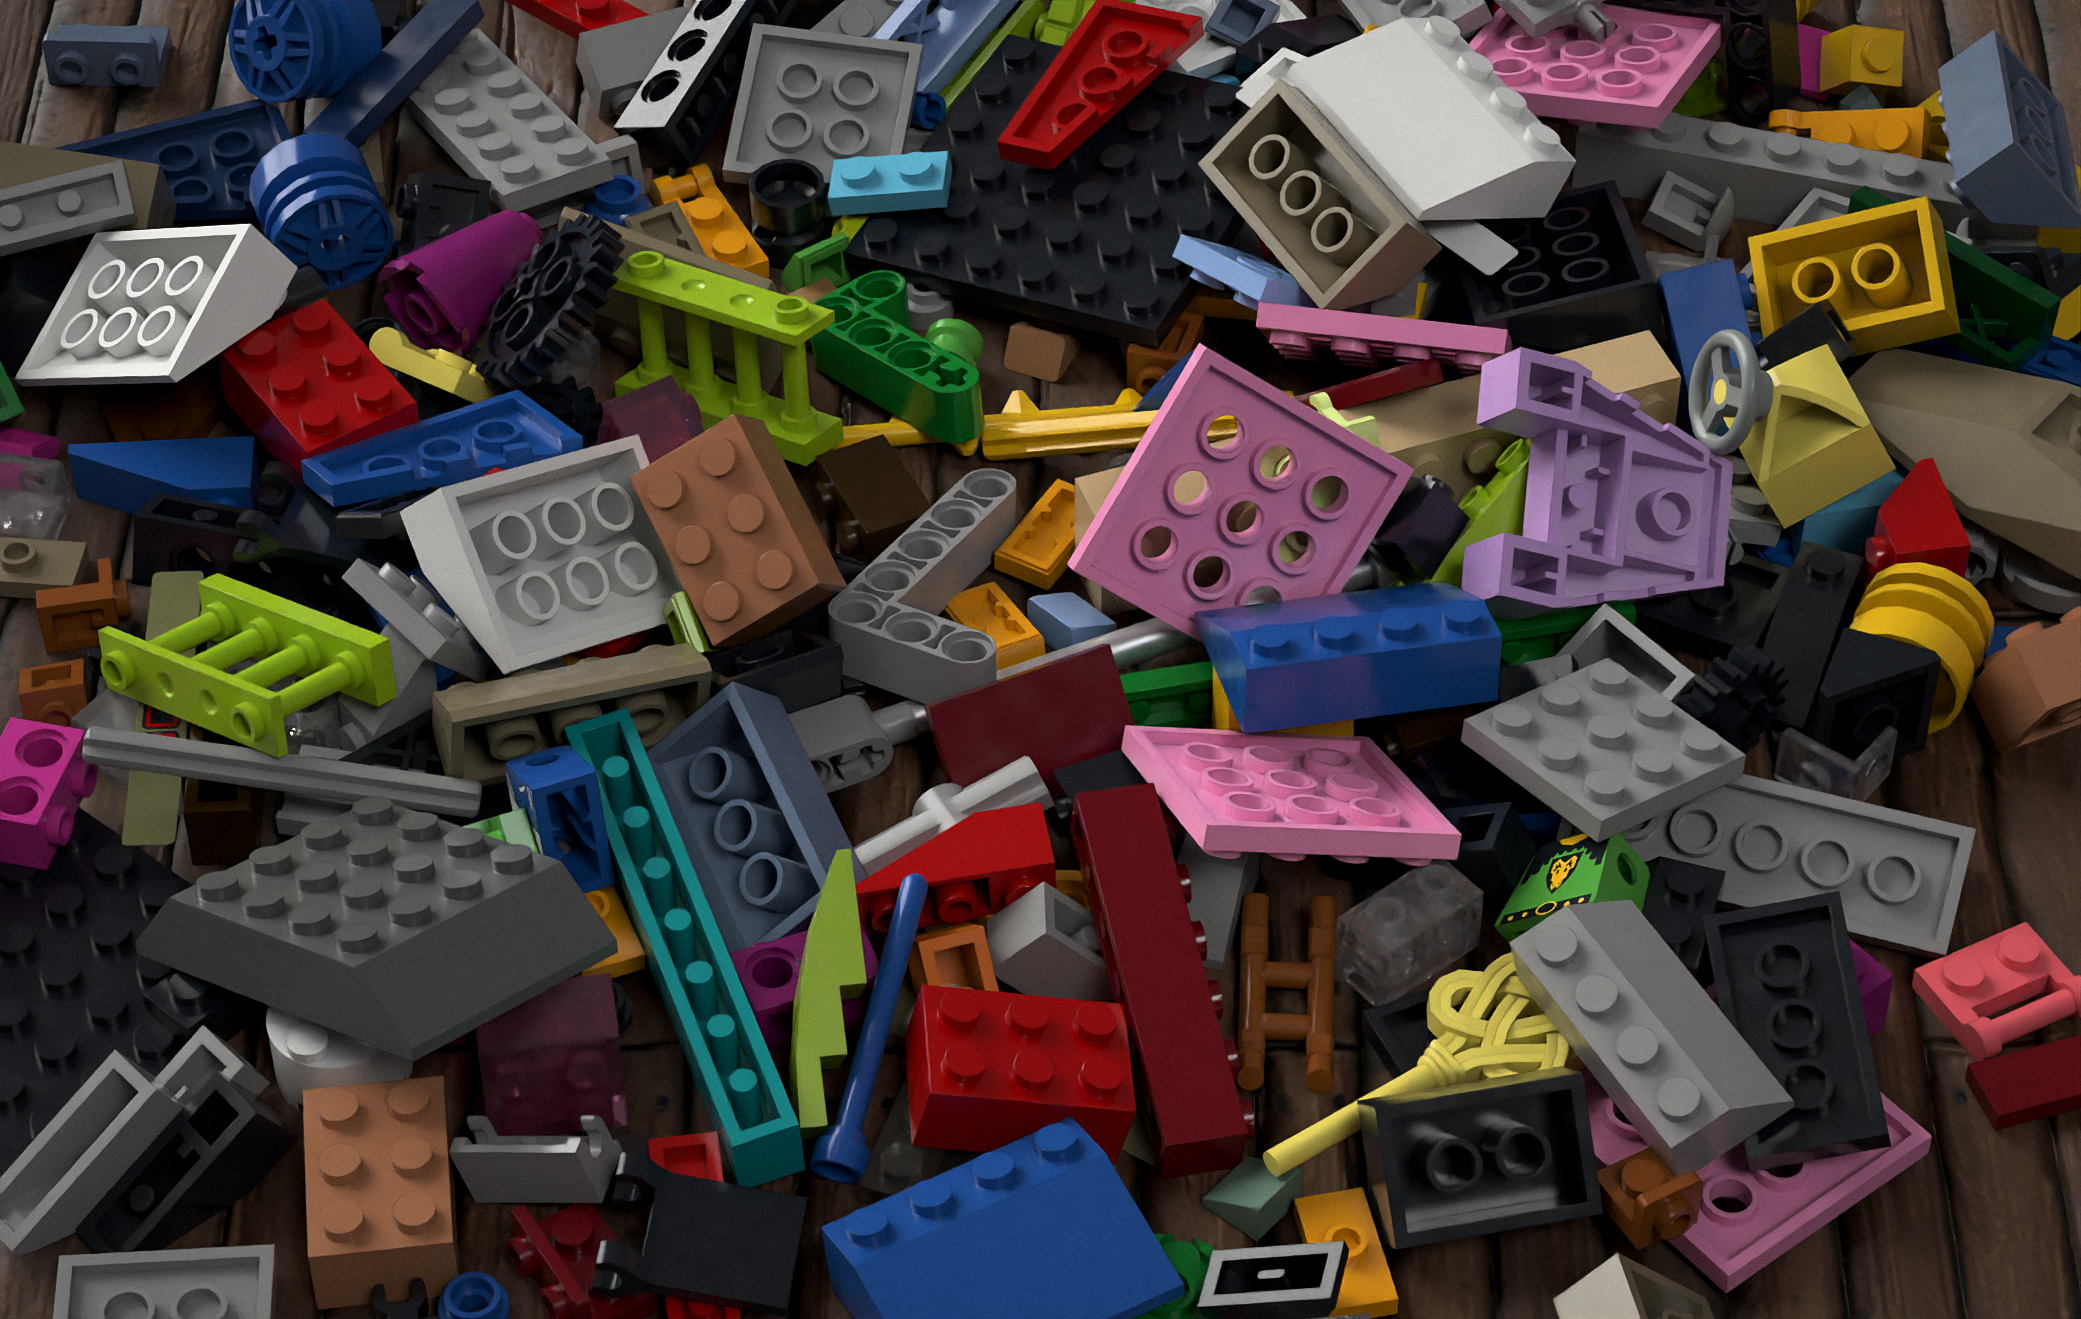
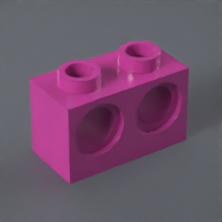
M11 717L0 737V862L47 870L58 846H64L69 841L74 825V815L83 797L89 798L92 795L98 778V765L88 764L83 761L82 749L85 730Z

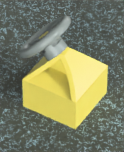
M1724 329L1718 331L1703 345L1695 361L1689 386V416L1694 435L1699 442L1709 447L1710 451L1715 455H1726L1737 448L1740 449L1759 488L1784 529L1896 469L1828 344L1803 353L1768 371L1760 370L1754 346L1738 330ZM1729 348L1735 352L1740 368L1731 367ZM1713 370L1714 381L1711 387V399L1707 406L1708 386ZM1722 418H1724L1729 430L1723 436H1718L1715 432Z

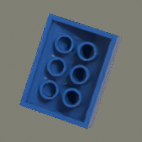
M1444 581L1195 612V625L1243 734L1498 701L1502 635L1483 599Z
M1072 1116L1047 1125L1021 1139L994 1151L984 1153L976 1159L931 1179L921 1181L913 1187L868 1207L858 1209L850 1215L821 1227L833 1293L855 1319H1134L1185 1295L1183 1281L1108 1156Z

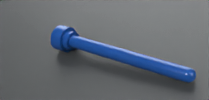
M918 873L907 875L901 883L835 1125L827 1127L825 1135L819 1136L816 1139L809 1164L811 1171L833 1182L858 1184L863 1181L870 1150L865 1146L867 1137L862 1133L928 892L926 878Z

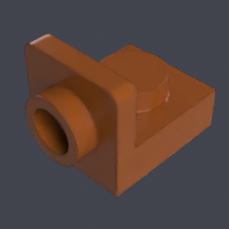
M1184 311L1159 348L1131 341L1127 350V388L1134 389L1144 397L1178 361L1196 349L1204 335V315Z
M111 558L98 559L99 582L36 591V606L46 654L89 648V646L98 647L100 646L98 630L109 624L121 626L120 617L132 616L127 579L115 580Z
M84 659L20 669L18 695L23 719L85 731L92 727L88 706V678Z
M1648 1147L1597 1171L1603 1208L1637 1250L1661 1239L1673 1240L1687 1232L1693 1224L1697 1223L1703 1181L1695 1171H1690L1676 1177L1652 1147Z

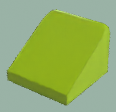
M686 591L673 594L663 606L662 611L675 645L688 642L703 656L726 649V647L712 645Z

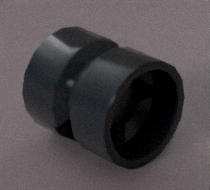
M790 158L768 162L752 173L749 180L752 237L769 259V266L784 270L795 253L827 239L824 177L816 166L803 160Z

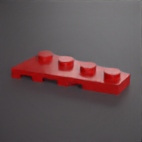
M1096 0L997 140L1000 159L1048 170L1056 168L1204 36L1202 17L1119 0Z

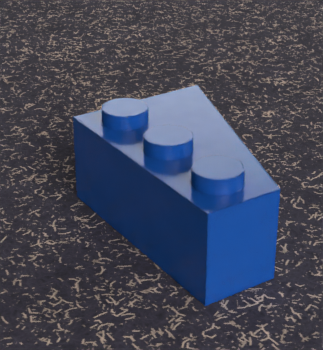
M1732 258L1660 274L1656 282L1660 310L1668 340H1666L1667 345L1664 346L1666 355L1670 361L1674 362L1676 370L1681 375L1679 401L1688 433L1695 439L1689 416V386L1695 361L1705 342L1718 331L1735 329L1742 332L1751 341L1758 358L1763 355L1756 344L1762 340L1759 331L1750 333L1745 310L1752 309L1753 307L1750 285L1745 273L1736 274ZM1729 348L1731 367L1740 368L1735 352ZM1713 370L1708 386L1707 406L1711 399V387L1714 381ZM1722 418L1715 432L1718 436H1723L1729 430L1724 418ZM1737 448L1735 451H1733V452H1731V453L1739 452L1740 449Z

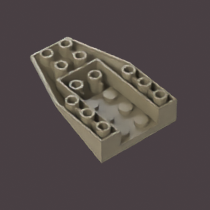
M1899 348L1878 351L1847 379L1886 451L1909 471L1915 467L1920 459L1933 458L1955 509L1963 516L1983 526L1992 536L2002 540H2009L2038 556L2047 566L2057 570H2064L2081 580V387L2062 381Z

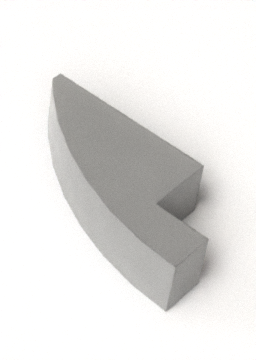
M204 1025L201 1026L157 1077L115 1049L0 1177V1240L13 1253L21 1256L76 1233L75 1229L216 1071H219L256 1095H259L270 1082L229 1043Z

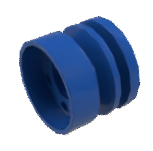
M239 0L233 10L228 31L230 57L238 78L251 94L265 102H289L310 100L312 98L337 97L382 51L381 25L373 3L370 0Z
M328 133L302 134L279 143L261 158L251 175L249 197L265 238L295 264L298 269L306 265L313 267L328 291L358 283L381 266L391 249L394 229L364 156L356 146L345 138Z

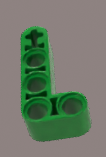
M888 270L872 271L852 280L813 303L834 310L835 322L811 337L815 367L820 372L945 443L967 442L975 439L983 432L985 421L978 370L973 365L912 332L906 282L901 274Z

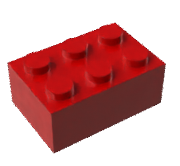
M324 298L254 329L217 355L225 401L277 461L290 465L301 476V460L419 422L415 399Z
M922 984L904 1037L912 1146L987 1153L1032 1134L1047 1125L1072 1116L1106 1153L1111 1163H1117L1136 1114L1124 1004Z

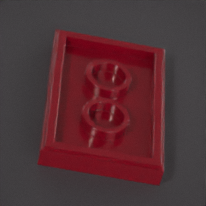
M1104 643L923 706L947 783L960 785L964 789L1026 755L1030 757L1039 771L1052 799L1054 770L1121 749L1125 725L1135 726L1111 646Z

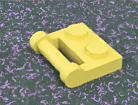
M389 327L379 329L370 339L369 349L382 364L419 379L432 387L472 404L500 395L498 388L475 370L477 365L440 348L438 350H424L409 343L407 336L402 332Z

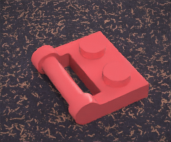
M2023 922L1914 970L1911 987L1966 1052L1978 1062L2000 1054L2003 1044L2067 1016L2073 1020L2081 1018V975L2074 976L2027 922ZM2046 992L2048 994L2041 999L1990 1020L1987 1018L1994 1013L2040 993Z

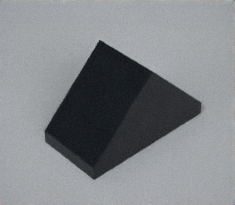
M25 251L5 255L0 266V361L4 370L16 375L66 287L65 268Z
M1345 1241L1214 1250L1210 1258L1198 1309L1202 1316L1208 1319H1326L1336 1307L1350 1250Z

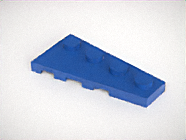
M515 390L301 460L302 477L304 484L333 507L350 506L363 501L384 498L399 492L420 491L430 486L450 485L483 476L494 467L508 470L583 449V436L524 393Z

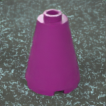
M505 209L394 259L384 266L378 275L379 284L387 280L391 290L383 297L385 305L394 320L401 324L404 333L415 345L424 350L434 345L438 349H443L464 358L474 347L475 341L486 331L480 325L490 316L492 307H490L491 302L499 298L505 291L503 283L506 280L514 279L518 273L517 264L520 261L527 262L531 258L532 250L536 243L542 246V231L536 221L528 214L523 212L518 214L513 210Z

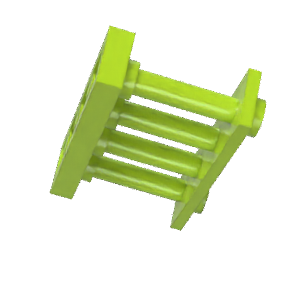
M641 251L632 254L613 273L618 278V281L611 288L637 296L643 362L637 368L614 382L616 403L637 410L641 404L651 400L671 402L678 411L684 426L705 432L733 414L763 420L782 458L803 466L809 465L816 460V456L826 453L844 440L842 419L816 411L814 407L810 406L805 341L835 322L834 310L808 303L803 297L786 296L664 258L661 253L655 251ZM662 304L684 311L689 369L673 364L672 361L667 359ZM709 319L732 326L737 384L721 380L714 374ZM757 335L780 342L785 400L770 396L762 390Z
M219 573L198 582L202 607L199 617L150 641H145L110 626L98 630L102 654L100 667L108 689L278 759L289 753L284 725L286 717L337 691L377 707L397 697L390 638ZM207 641L218 644L191 658L180 655ZM250 657L260 660V662L235 675L223 672ZM293 674L304 678L277 693L266 689Z

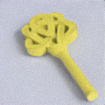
M1512 952L1500 956L1488 965L1484 972L1459 969L1439 977L1429 992L1426 1008L1427 1027L1438 1039L1431 1041L1424 1054L1420 1056L1415 1068L1358 1100L1559 1066L1577 1071L1586 1067V1065L1518 979ZM1464 1003L1459 1012L1452 1008ZM1496 1008L1490 1020L1486 1021L1492 1009ZM1357 1100L1263 1153V1160L1270 1173L1278 1177L1360 1131L1361 1125Z

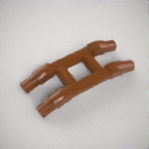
M1261 893L1245 894L1242 897L1237 1042L1239 1076L1237 1083L1240 1087L1249 1091L1256 1090L1263 1084L1265 1040L1306 1042V1085L1315 1093H1325L1330 1090L1334 1082L1336 899L1330 896H1314L1309 899L1308 961L1281 962L1267 961L1269 897ZM1266 988L1306 989L1307 1014L1266 1013Z

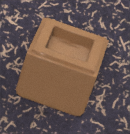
M1034 316L1010 327L1003 361L1004 367L1007 370L1031 377L1056 382L1063 376L1084 343L1086 333H1082L1083 330Z

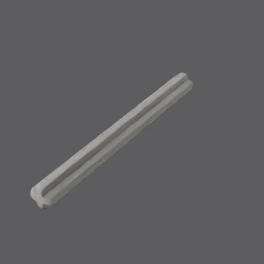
M99 726L88 728L85 733L82 749L83 761L88 764L354 802L368 797H385L390 799L393 804L411 810L467 818L477 816L482 795L481 783L475 780L294 754H286L278 759L252 748Z

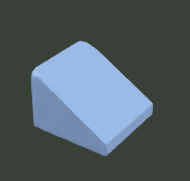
M1073 592L1036 595L1027 602L1028 620L1044 637V642L1055 650L1117 630L1116 622Z

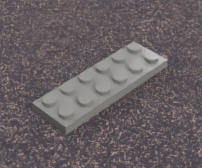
M479 28L472 29L401 103L470 178L491 181L489 198L502 211L510 209L519 212L614 179L611 159Z
M1743 774L1740 778L1627 829L1625 840L1644 862L1662 856L1726 871L1721 908L1734 911L1840 891L1850 939L1937 960L1946 956L1976 829ZM1562 817L1556 841L1584 834V832Z

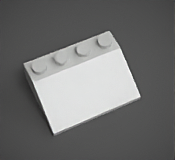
M1433 15L1429 18H1400L1291 65L1287 73L1288 76L1417 221L1546 217L1576 163L1574 157L1561 145L1559 135L1536 118L1526 107L1527 103L1523 96L1510 89L1493 71L1492 63L1481 54L1476 53L1460 36L1461 32L1458 26L1444 17Z
M251 224L97 232L14 380L21 386L177 383L272 318L274 312L285 301L287 288L298 267Z
M638 434L442 487L400 511L422 572L504 675L667 625L662 611L663 606L673 594L685 591L629 479V477L650 465Z

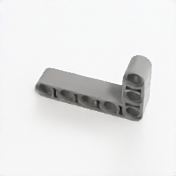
M984 468L965 475L847 585V588L843 589L831 600L828 605L829 639L841 644L844 655L842 675L924 704H930L997 680L995 640L982 631L950 621L938 615L947 607V603L959 592L964 591L994 562V553L1016 528V479L1010 473L994 468Z

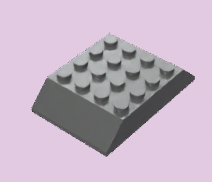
M368 797L358 800L352 805L351 810L333 819L311 823L302 828L301 834L277 846L262 847L253 851L249 855L248 860L225 871L211 872L197 879L196 885L169 897L135 941L138 955L413 1062L618 952L616 938L562 861L534 852L526 845L510 844L484 835V832L479 829L463 828L440 820L435 814L417 812L393 804L390 799L385 797Z

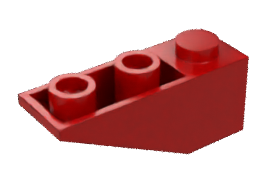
M1038 802L975 812L856 884L859 920L866 935L888 934L901 883L907 875L912 873L921 874L928 882V892L918 928L947 923H963L971 919L995 915L1043 881L1057 889L1055 860L1042 803Z

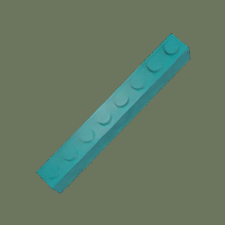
M626 707L564 727L567 745L576 751L597 772L616 884L637 937L646 954L647 962L714 1130L718 1131L719 1142L736 1185L753 1188L806 1170L798 1120L628 708Z

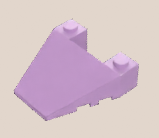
M1524 347L1517 348L1482 364L1477 425L1531 438L1523 535L1518 536L1503 532L1466 546L1461 590L1483 599L1492 617L1516 622L1600 608L1604 603L1612 606L1724 586L1734 464L1721 455L1713 454L1709 447L1672 423L1662 425L1638 409L1640 402L1626 393L1615 394L1591 378L1593 372L1577 361Z

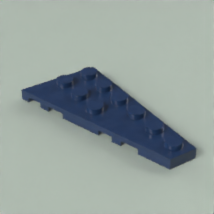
M259 98L54 149L160 164L177 204L174 221L257 218L249 197L251 175L259 161L279 143L292 139L277 103L265 102Z

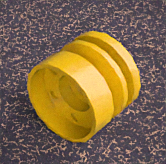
M1922 562L1898 563L1875 575L1861 598V603L1854 613L1853 622L1849 628L1933 650L1941 658L1928 734H1931L1949 726L1961 711L1973 684L1974 674L1981 666L1984 654L1993 639L1994 617L1987 600L1969 581L1952 571Z

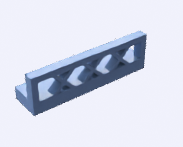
M904 0L872 38L897 41L900 36L905 35L903 42L923 44L924 57L917 91L939 94L1019 0H939V5L927 16V6L931 0Z

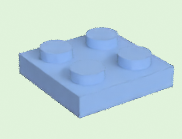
M1181 234L1172 257L1194 267L1190 275L1194 280L1218 290H1224L1226 286L1236 292L1233 298L1235 301L1257 311L1259 302L1319 308L1288 271L1253 253Z

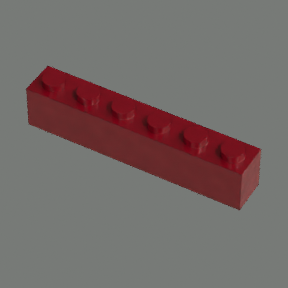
M1154 783L1076 793L1070 832L1114 1003L1125 1005L1132 1074L1159 1180L1235 1168L1242 1162L1247 1140L1254 1139L1255 1137L1254 1113L1249 1098L1238 1097L1234 1079H1237L1239 1076L1236 1046L1231 1037H1222L1218 1022L1223 1016L1221 990L1215 978H1206L1202 961L1207 959L1205 931L1200 920L1191 921L1187 904L1191 903L1192 898L1189 872L1185 863L1176 864L1171 848L1176 845V827L1173 813L1168 807H1160Z

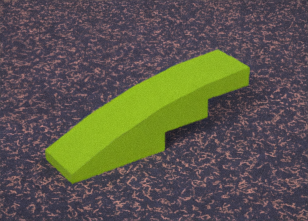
M851 848L837 850L828 869L807 932L794 998L789 1076L791 1106L799 1123L801 1140L817 1139L823 1135L828 1126L821 1070L840 1068L847 1056L841 999L859 998L867 984Z

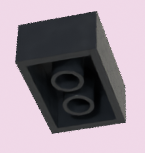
M1559 1066L1357 1100L1376 1230L1380 1242L1396 1250L1604 1214L1582 1072Z

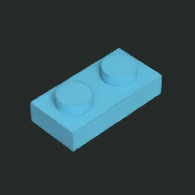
M912 152L901 155L857 156L849 159L834 160L828 192V202L832 216L947 207L952 175L949 152Z

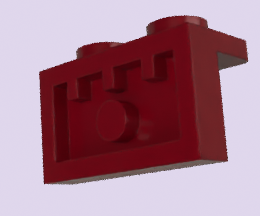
M576 1203L538 1222L533 1219L523 1204L510 1210L513 1238L506 1240L508 1255L521 1278L526 1279L532 1276L540 1287V1299L549 1319H644L658 1312L655 1293H635L618 1298H608L592 1292L600 1242L604 1240L618 1241L592 1203Z

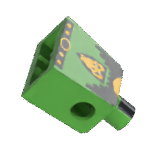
M1627 830L1601 842H1596L1584 833L1546 843L1537 850L1494 927L1510 944L1511 941L1566 905L1631 899L1642 913L1650 879L1648 866L1625 840Z

